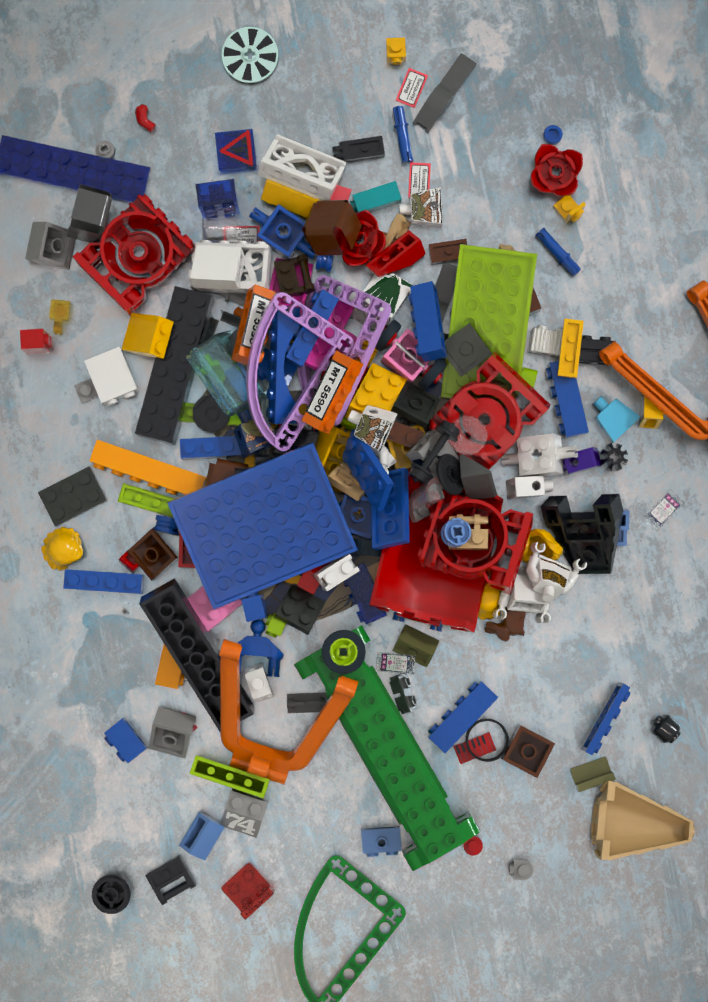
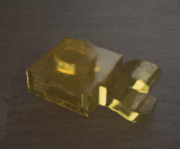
M51 299L49 319L54 320V334H63V321H69L70 301Z

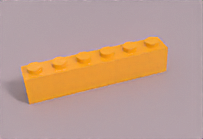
M100 440L96 441L89 460L91 463H94V468L104 471L106 467L112 470V474L121 477L123 474L129 475V480L138 483L141 480L148 482L147 486L158 489L159 486L166 488L165 492L176 495L177 492L186 495L203 488L207 478Z

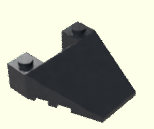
M601 494L593 504L594 512H571L567 495L549 496L540 506L547 528H551L554 533L555 541L560 543L565 551L563 554L572 569L574 570L573 562L580 559L578 566L582 567L583 563L587 562V567L579 571L578 574H610L613 568L624 512L620 495Z

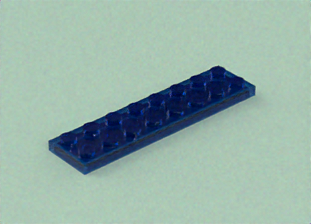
M2 135L0 142V175L78 191L81 184L111 193L112 199L133 203L137 199L138 194L143 196L146 193L151 171L150 167Z

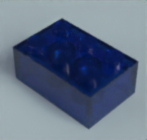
M234 179L195 184L198 207L203 219L206 218L207 221L218 219L217 217L219 216L233 218L236 217V214H240Z

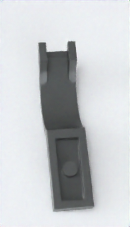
M461 53L440 84L430 94L414 119L413 124L420 123L427 128L425 132L428 134L443 109L457 94L477 63Z
M443 262L435 285L438 292L442 323L455 289L457 266Z

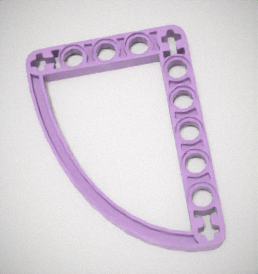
M320 275L314 283L315 291L310 293L306 307L310 308L312 304L310 300L313 294L323 289L339 298V301L369 313L350 353V357L353 359L360 358L363 366L343 404L342 410L335 420L334 426L341 423L390 316L391 306L389 303L326 275ZM325 282V283L329 284L330 287L327 288V287L322 286V285H323V283ZM338 286H341V293L339 295H336V288ZM355 292L356 297L350 302L349 297L351 293ZM369 298L370 304L364 308V301ZM376 322L377 327L375 331L371 332L370 326ZM368 340V347L363 350L362 344ZM306 365L298 368L302 392L311 379L310 367ZM311 388L309 396L313 398L315 391L314 388Z
M278 292L273 295L260 319L252 340L246 372L247 400L254 423L267 442L280 451L290 449L306 424L301 421L304 415L299 413L298 408L301 404L309 406L312 400L309 396V390L313 387L318 388L321 382L319 374L322 371H326L330 363V357L336 352L335 349H341L343 345L340 343L341 340L347 339V344H349L348 347L342 348L341 352H344V354L349 355L354 347V340L351 336L284 292ZM284 296V302L290 304L292 301L293 303L289 306V308L282 304L278 306L279 301L277 300V298H282ZM296 306L302 309L300 317H294L292 314V310ZM279 310L331 345V348L280 429L274 435L267 426L260 410L257 396V369L267 330L276 311ZM311 317H316L318 320L315 328H311L308 325ZM328 327L334 331L333 336L329 339L324 336V331ZM292 420H295L298 424L295 431H290L288 428V424ZM285 430L287 433L292 434V437H286L285 442L287 444L285 446L281 445V447H279L280 442H278V440L280 438L284 439L286 436V434H284L283 431Z

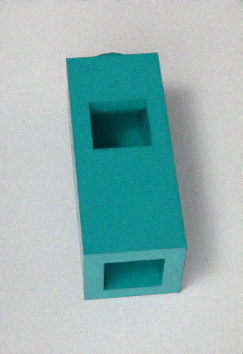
M396 181L353 194V201H350V204L357 213L363 210L371 213L399 204L402 198Z

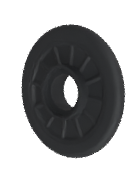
M451 454L441 455L437 462L439 482L448 494L458 495L464 488L461 480L460 462Z

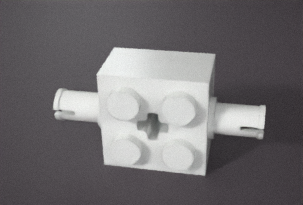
M554 433L528 436L517 439V453L504 454L501 459H505L502 460L503 466L519 464V476L561 475L564 474L563 459L577 458L578 453L574 451H578L576 445L562 447L561 436Z

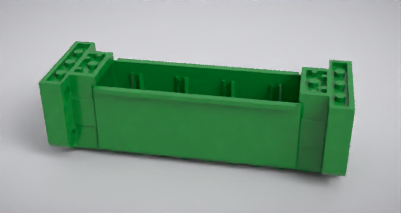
M362 625L352 630L362 639L364 644L370 641ZM322 648L294 664L302 680L317 672L325 686L326 693L324 694L327 699L334 692L339 677L344 676L359 681L354 698L351 699L339 720L399 825H403L414 843L402 849L403 856L412 871L440 858L480 832L469 811L456 818L453 816L445 800L448 795L373 665L369 667L363 661L362 665L352 673H336L324 663ZM342 648L340 654L342 656L347 655V649Z

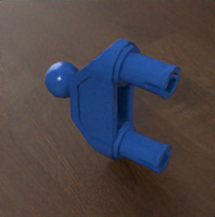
M260 619L254 620L250 625L251 631L254 633L253 636H246L238 642L243 647L239 659L240 674L242 657L244 655L267 657L269 659L267 676L272 677L274 668V677H279L280 660H282L284 654L267 637H261L266 628L265 623Z

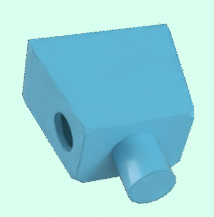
M601 396L593 403L600 411L595 420L611 443H614L640 418L637 413L618 399H614L608 404Z

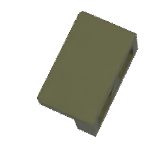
M405 624L392 651L400 655L411 656L412 661L427 668L439 640Z
M606 757L570 769L578 792L602 785L606 781L616 780Z

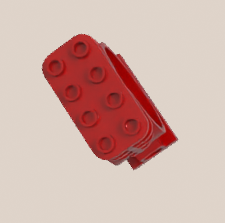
M138 194L137 199L133 203L130 202L128 204L129 207L125 211L122 210L120 212L121 215L114 218L107 225L100 242L89 243L80 253L77 252L73 256L76 263L129 316H131V313H135L136 309L146 300L147 289L154 288L163 283L174 269L176 270L178 265L182 261L184 262L190 253L194 252L193 241L186 234L182 236L180 228L173 221L169 223L166 214L159 207L155 209L152 200L146 194L143 196ZM129 225L133 230H147L157 235L164 246L165 264L163 265L160 262L161 247L153 235L143 231L131 233L125 226ZM112 239L119 244L118 257L122 266L127 271L136 275L149 274L151 277H133L123 272L117 264L116 246L111 243ZM137 249H143L144 254L141 257L135 256ZM102 262L109 271L107 275H101L95 269ZM115 281L127 287L121 294L113 287Z
M494 352L477 370V380L461 387L430 419L429 423L431 425L429 428L435 430V427L440 426L444 420L454 423L460 430L457 437L458 441L456 443L448 441L452 447L459 451L457 453L460 457L461 454H464L489 470L517 441L523 426L533 425L544 415L551 404ZM501 373L512 384V388L493 379ZM469 390L473 391L476 395L487 394L500 399L508 409L510 417L509 426L515 431V433L513 434L507 427H505L507 422V415L504 407L500 402L490 397L475 398L469 392ZM514 391H519L530 401L524 408ZM456 405L464 412L463 426L471 437L479 441L494 440L498 446H494L492 443L480 444L470 440L461 429L460 412L455 409ZM487 414L490 417V422L482 423L480 415Z
M444 489L442 492H438L435 503H437L436 510H432L429 519L431 522L430 529L426 528L423 537L425 540L424 547H420L417 556L421 567H430L432 570H440L445 574L450 573L467 580L484 578L488 587L511 595L532 529L533 513H522L510 509L501 514L494 506L485 501L470 499L467 496L464 498L459 495H450ZM469 512H472L471 516L480 514L481 516H488V519L489 517L492 518L490 527L496 534L497 547L489 561L473 568L474 564L481 563L489 557L494 545L493 535L487 524H480V529H488V550H451L457 558L456 564L453 563V558L448 552L447 545L441 538V529L449 521V516H457V514L468 516ZM469 524L470 528L474 529V524ZM508 532L518 535L516 543L512 546L509 545ZM506 556L511 557L508 569L501 568Z

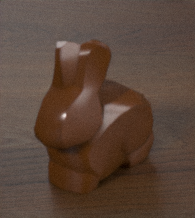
M506 607L507 616L501 620V623L497 624L489 621L485 624L484 630L486 633L496 634L500 640L507 642L510 636L525 635L523 628L526 612L507 610Z

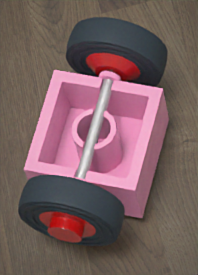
M393 320L387 327H384L375 347L378 351H382L387 345H392L381 359V362L395 374L406 378L410 383L423 371V378L419 381L418 385L426 390L432 383L436 384L443 376L441 372L446 368L447 364L442 359H438L435 364L428 367L430 361L424 362L422 357L417 355L415 346L418 344V339H415L414 333L407 328L400 338L397 339V333L402 325Z

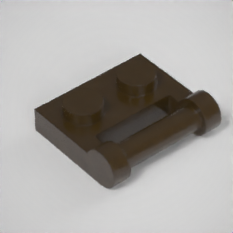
M306 254L274 262L280 292L287 293L293 297L315 291V286L311 282L307 265L308 256ZM300 265L304 286L299 287L294 267Z

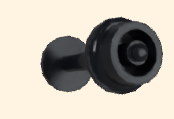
M444 420L440 426L435 427V430L441 434L440 438L421 466L416 463L411 464L412 468L409 476L414 479V482L425 485L429 479L434 478L428 471L434 459L447 440L455 443L458 441L457 437L460 430L454 423Z

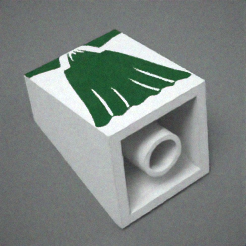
M393 272L380 277L374 275L363 291L390 304L391 313L385 327L393 321L411 292L410 286H413ZM369 298L364 301V308L369 306ZM354 308L350 317L364 325L369 313ZM376 322L370 326V329L373 331L377 327Z

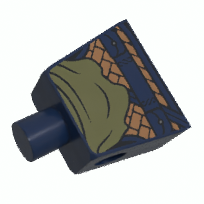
M248 409L237 414L241 424L234 429V434L243 459L272 446L259 432ZM263 416L269 429L273 432L274 435H276V432L273 430L271 425Z

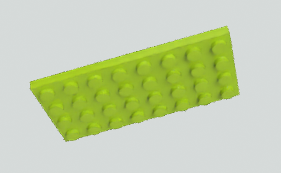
M460 244L448 338L468 323H471L492 353L496 352L521 376L538 254ZM446 357L445 362L447 366L444 369L441 397L451 398L465 384L477 380V370L488 358L461 377ZM501 373L493 379L512 388V384ZM469 390L475 398L490 397L505 406L497 397L487 394L476 395L473 391Z

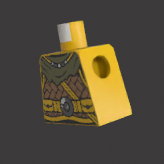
M642 394L640 397L638 428L658 429L663 421V412Z

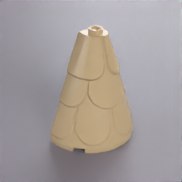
M606 781L601 786L600 792L602 793L600 797L595 799L591 820L592 844H596L597 849H594V853L598 859L610 861L655 849L663 850L692 841L695 834L694 822L667 806H661L648 797L640 795L618 782Z

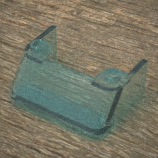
M231 331L217 333L186 354L190 365L222 411L228 416L237 415L246 409L250 411L247 400L246 377L236 362L231 360L232 357L227 351L230 349V339L228 337L233 334ZM257 382V396L260 404L267 399V391L263 392L262 385Z

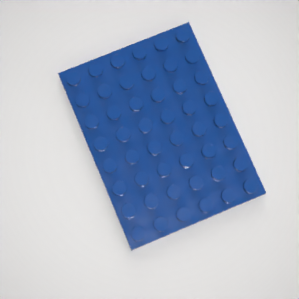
M313 442L168 502V506L213 610L358 550Z

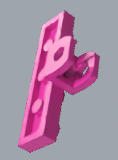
M338 300L328 322L351 336L355 345L357 337L344 329L355 307ZM330 327L324 331V336L328 339L334 334L333 329ZM318 337L304 365L317 370L331 345ZM347 339L341 340L340 343L343 344L341 349H335V351L341 352L343 347H348Z

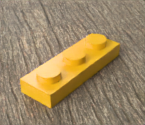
M564 319L558 377L577 378L584 323L582 320Z

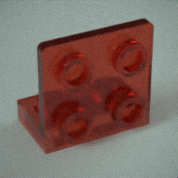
M250 862L221 887V890L241 911L240 915L245 920L275 893L272 886Z

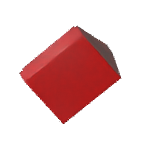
M127 551L119 558V563L132 574L140 567Z

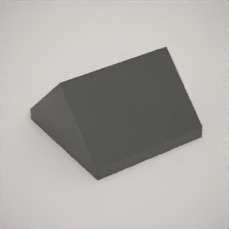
M461 454V480L466 496L470 497V499L478 500L495 497L497 492L491 471L466 455Z

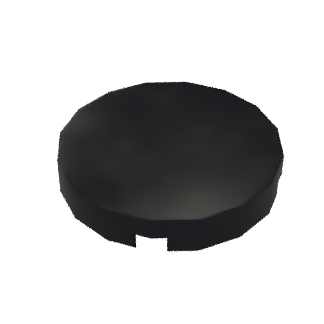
M205 395L198 399L194 405L193 420L197 427L205 432H219L230 421V407L226 400L218 395Z

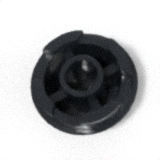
M117 875L103 876L93 886V903L103 913H119L127 907L130 901V887L123 878Z

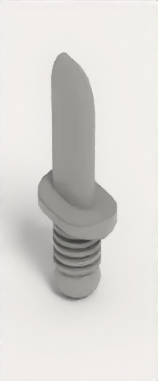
M214 292L225 297L226 302L231 300L244 306L246 298L235 293Z

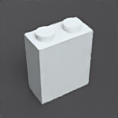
M196 245V250L192 253V269H189L188 273L189 280H191L194 288L239 290L245 259L242 248L236 246Z
M120 346L84 361L103 405L112 406L118 403V399L123 397L129 399L136 395L135 392L139 391Z

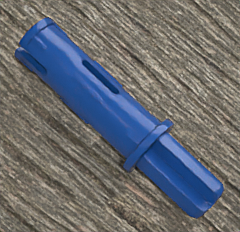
M396 106L393 107L394 128L397 131L401 162L410 163L414 159L407 128L409 124L406 123L404 107Z
M542 228L535 236L538 237L559 260V264H562L572 276L579 273L581 268L570 257L571 254L567 253L545 228Z

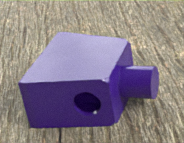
M596 447L576 451L575 453H578L577 458H565L563 460V472L568 471V474L602 466L598 448ZM575 459H578L577 466H574L573 461Z

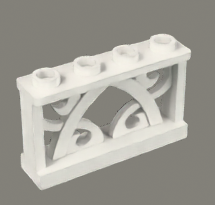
M276 134L266 155L261 160L258 175L315 199L330 200L344 173L346 162ZM303 162L309 165L314 172L303 173L298 171L292 163Z
M209 240L194 242V252L196 245L241 247L243 252L246 253L244 259L245 268L242 270V274L247 272L248 274L244 275L246 277L245 281H240L239 290L194 288L190 280V288L193 291L247 293V290L255 284L269 289L272 248L266 242L258 241L256 244H249L246 241L230 243L225 240H220L219 243H212ZM261 253L263 261L253 267L251 264H255L258 258L252 259V254ZM262 269V280L258 282L255 271Z

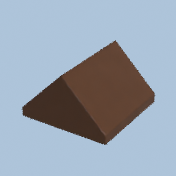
M154 528L150 529L127 551L151 581L174 564L178 558Z

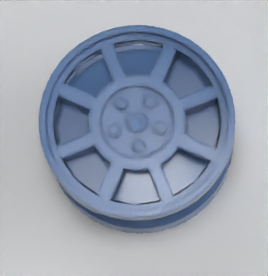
M461 518L449 520L441 529V538L449 547H460L471 537L470 525Z

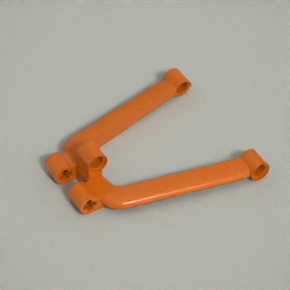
M702 280L687 290L686 293L691 303L698 308L708 328V283ZM614 341L599 351V356L606 365H611L688 436L696 440L708 439V418L707 421H704L695 415L630 359L626 353H623L618 343Z
M224 639L219 653L221 657L220 737L225 748L233 753L229 766L284 785L289 771L302 770L310 763L351 699L354 698L359 681L344 676L339 677L334 692L295 750L287 752L273 749L250 741L241 735L239 659L243 647L241 646L242 644Z

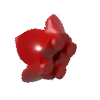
M542 144L535 154V168L531 172L532 185L544 193L549 192L557 196L572 195L578 187L577 175L583 166L582 154L571 149L559 151L554 145ZM552 169L560 170L559 176L553 175Z
M367 210L356 214L362 226L353 249H351L343 231L338 227L333 228L334 237L344 254L342 259L349 266H359L368 260H372L386 246L385 234L379 230L376 218ZM363 237L364 242L359 244L357 241Z

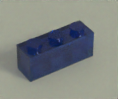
M361 563L357 565L360 571L344 580L343 583L345 588L349 586L352 592L349 594L352 604H357L360 610L356 612L360 622H365L367 625L387 616L385 611L370 605L374 584L365 564Z

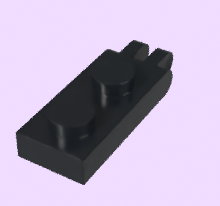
M382 136L339 142V146L332 147L333 152H341L334 154L333 157L342 159L345 162L385 156Z

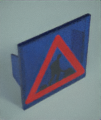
M253 129L215 133L219 170L257 166Z

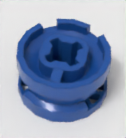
M334 255L317 256L316 270L325 269L326 272H331Z
M156 515L155 520L157 522L155 527H153L155 531L179 536L174 518Z

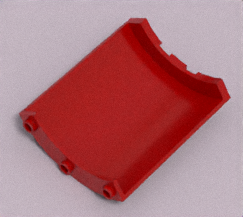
M411 469L408 470L409 503L421 497L419 488L423 485L419 482H414V479L409 476ZM463 489L458 495L465 498V490ZM435 490L434 492H435V494H436V496H437V493H438V492H442V491H440V490ZM498 495L493 498L479 499L491 504L501 513L504 499ZM430 515L412 523L409 516L410 543L382 549L370 605L385 612L392 610L396 612V616L438 627H440L441 623V625L451 626L453 630L475 633L485 587L484 578L467 580L450 573L445 574L440 570H432L430 567H421L417 556L420 547H424L425 540L423 537L426 528L430 529ZM489 517L487 527L492 532L493 540L495 541L496 534L490 527L492 518ZM447 546L448 552L453 558V563L456 564L457 558L449 550V546ZM492 552L486 560H484L481 563L474 564L473 568L489 561L491 559Z

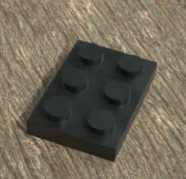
M90 466L38 492L55 527L107 501Z

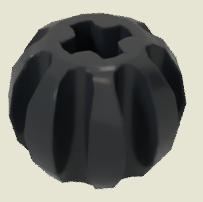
M612 443L606 445L608 451L602 449L600 455L605 457V459L600 460L602 465L607 463L608 467L606 469L612 471L613 466H615L616 471L622 470L620 463L627 465L628 459L624 458V455H628L627 450L621 451L622 445L618 443L616 448L613 447ZM613 453H615V456H618L615 462L613 458H610Z

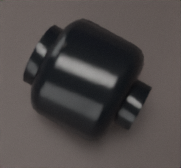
M659 715L652 722L654 725L652 733L662 743L669 742L671 744L681 734L680 725L670 715L663 717Z

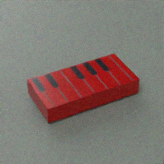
M490 732L468 740L471 751L477 757L496 751ZM466 741L453 746L460 764L476 759L468 751Z

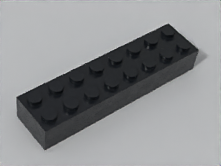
M177 286L174 287L166 319L174 323L164 359L155 358L135 431L137 436L175 446L185 404L188 400L202 348L200 340L210 318L215 300L212 295Z
M174 578L142 596L139 605L220 732V650ZM240 684V721L254 714V705Z

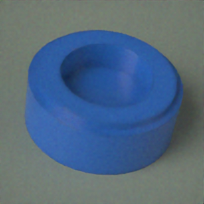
M556 125L548 126L543 133L544 141L551 145L558 144L563 136L561 128Z

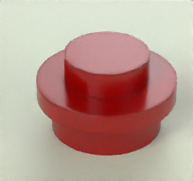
M474 836L466 841L463 847L467 854L475 856L482 851L483 843L480 838Z

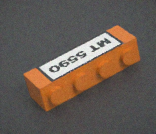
M256 284L247 290L231 360L244 365L248 364L249 352L257 326L267 305L276 292ZM267 333L263 341L259 363L262 362L264 357L263 347L268 340Z
M336 350L301 421L329 434L348 394L352 390L357 376L361 372L363 363Z

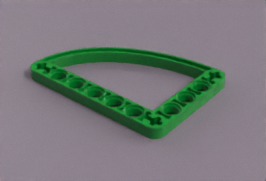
M336 854L328 859L314 880L305 898L296 928L294 942L295 970L299 985L309 1002H325L328 999V995H325L327 992L332 998L336 999L335 1001L330 999L329 1002H339L406 915L405 908L401 903L346 859ZM332 860H341L340 865L343 868L345 865L349 866L344 870L343 875L339 874L342 871L339 867H335V869L332 867ZM352 870L357 873L356 880L349 881L346 879L348 871ZM332 872L384 913V915L322 994L317 997L309 984L304 969L303 939L308 916L315 898L326 878ZM370 883L372 891L370 893H363L361 890L362 884ZM379 895L387 897V903L383 906L378 905L376 902V898ZM395 908L397 910L398 908H401L400 913L402 915H397L393 919V921L396 922L394 925L391 922V920L387 919L386 917L387 915L390 918L393 916L394 912L392 911V909ZM384 922L389 923L390 931L382 933L379 929L380 924ZM370 938L378 940L379 944L376 948H370L367 945ZM359 953L365 954L367 958L362 964L357 963L355 960L356 955ZM352 969L354 977L346 979L343 976L344 970ZM334 984H339L342 987V992L338 995L333 994L331 991V987Z

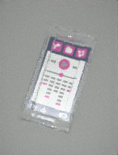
M670 489L644 518L656 530H659L684 502Z
M377 652L375 670L414 674L416 655Z

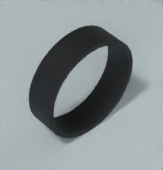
M480 719L466 733L467 749L472 756L480 761H495L502 757L508 748V733L505 727L496 720ZM484 721L497 723L503 729L506 737L503 751L491 759L477 757L471 751L468 743L472 728Z

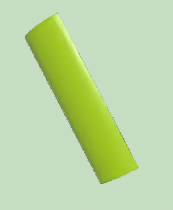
M195 755L189 773L261 798L265 797L270 781L269 779Z

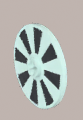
M244 27L234 31L224 42L222 62L228 74L235 80L243 83H257L268 78L275 70L278 62V48L274 39L266 31L256 27ZM248 51H252V54H255L252 56V59H248V56H245L248 54Z

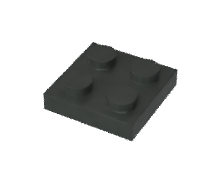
M468 323L445 340L447 359L461 377L493 354L471 323Z
M406 381L391 410L426 428L440 399Z
M292 584L274 617L308 635L326 602Z

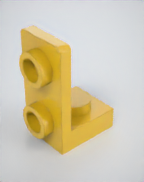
M564 196L553 205L567 224L571 220L574 223L581 218L585 212L583 209L586 206L584 202L578 206L571 196Z

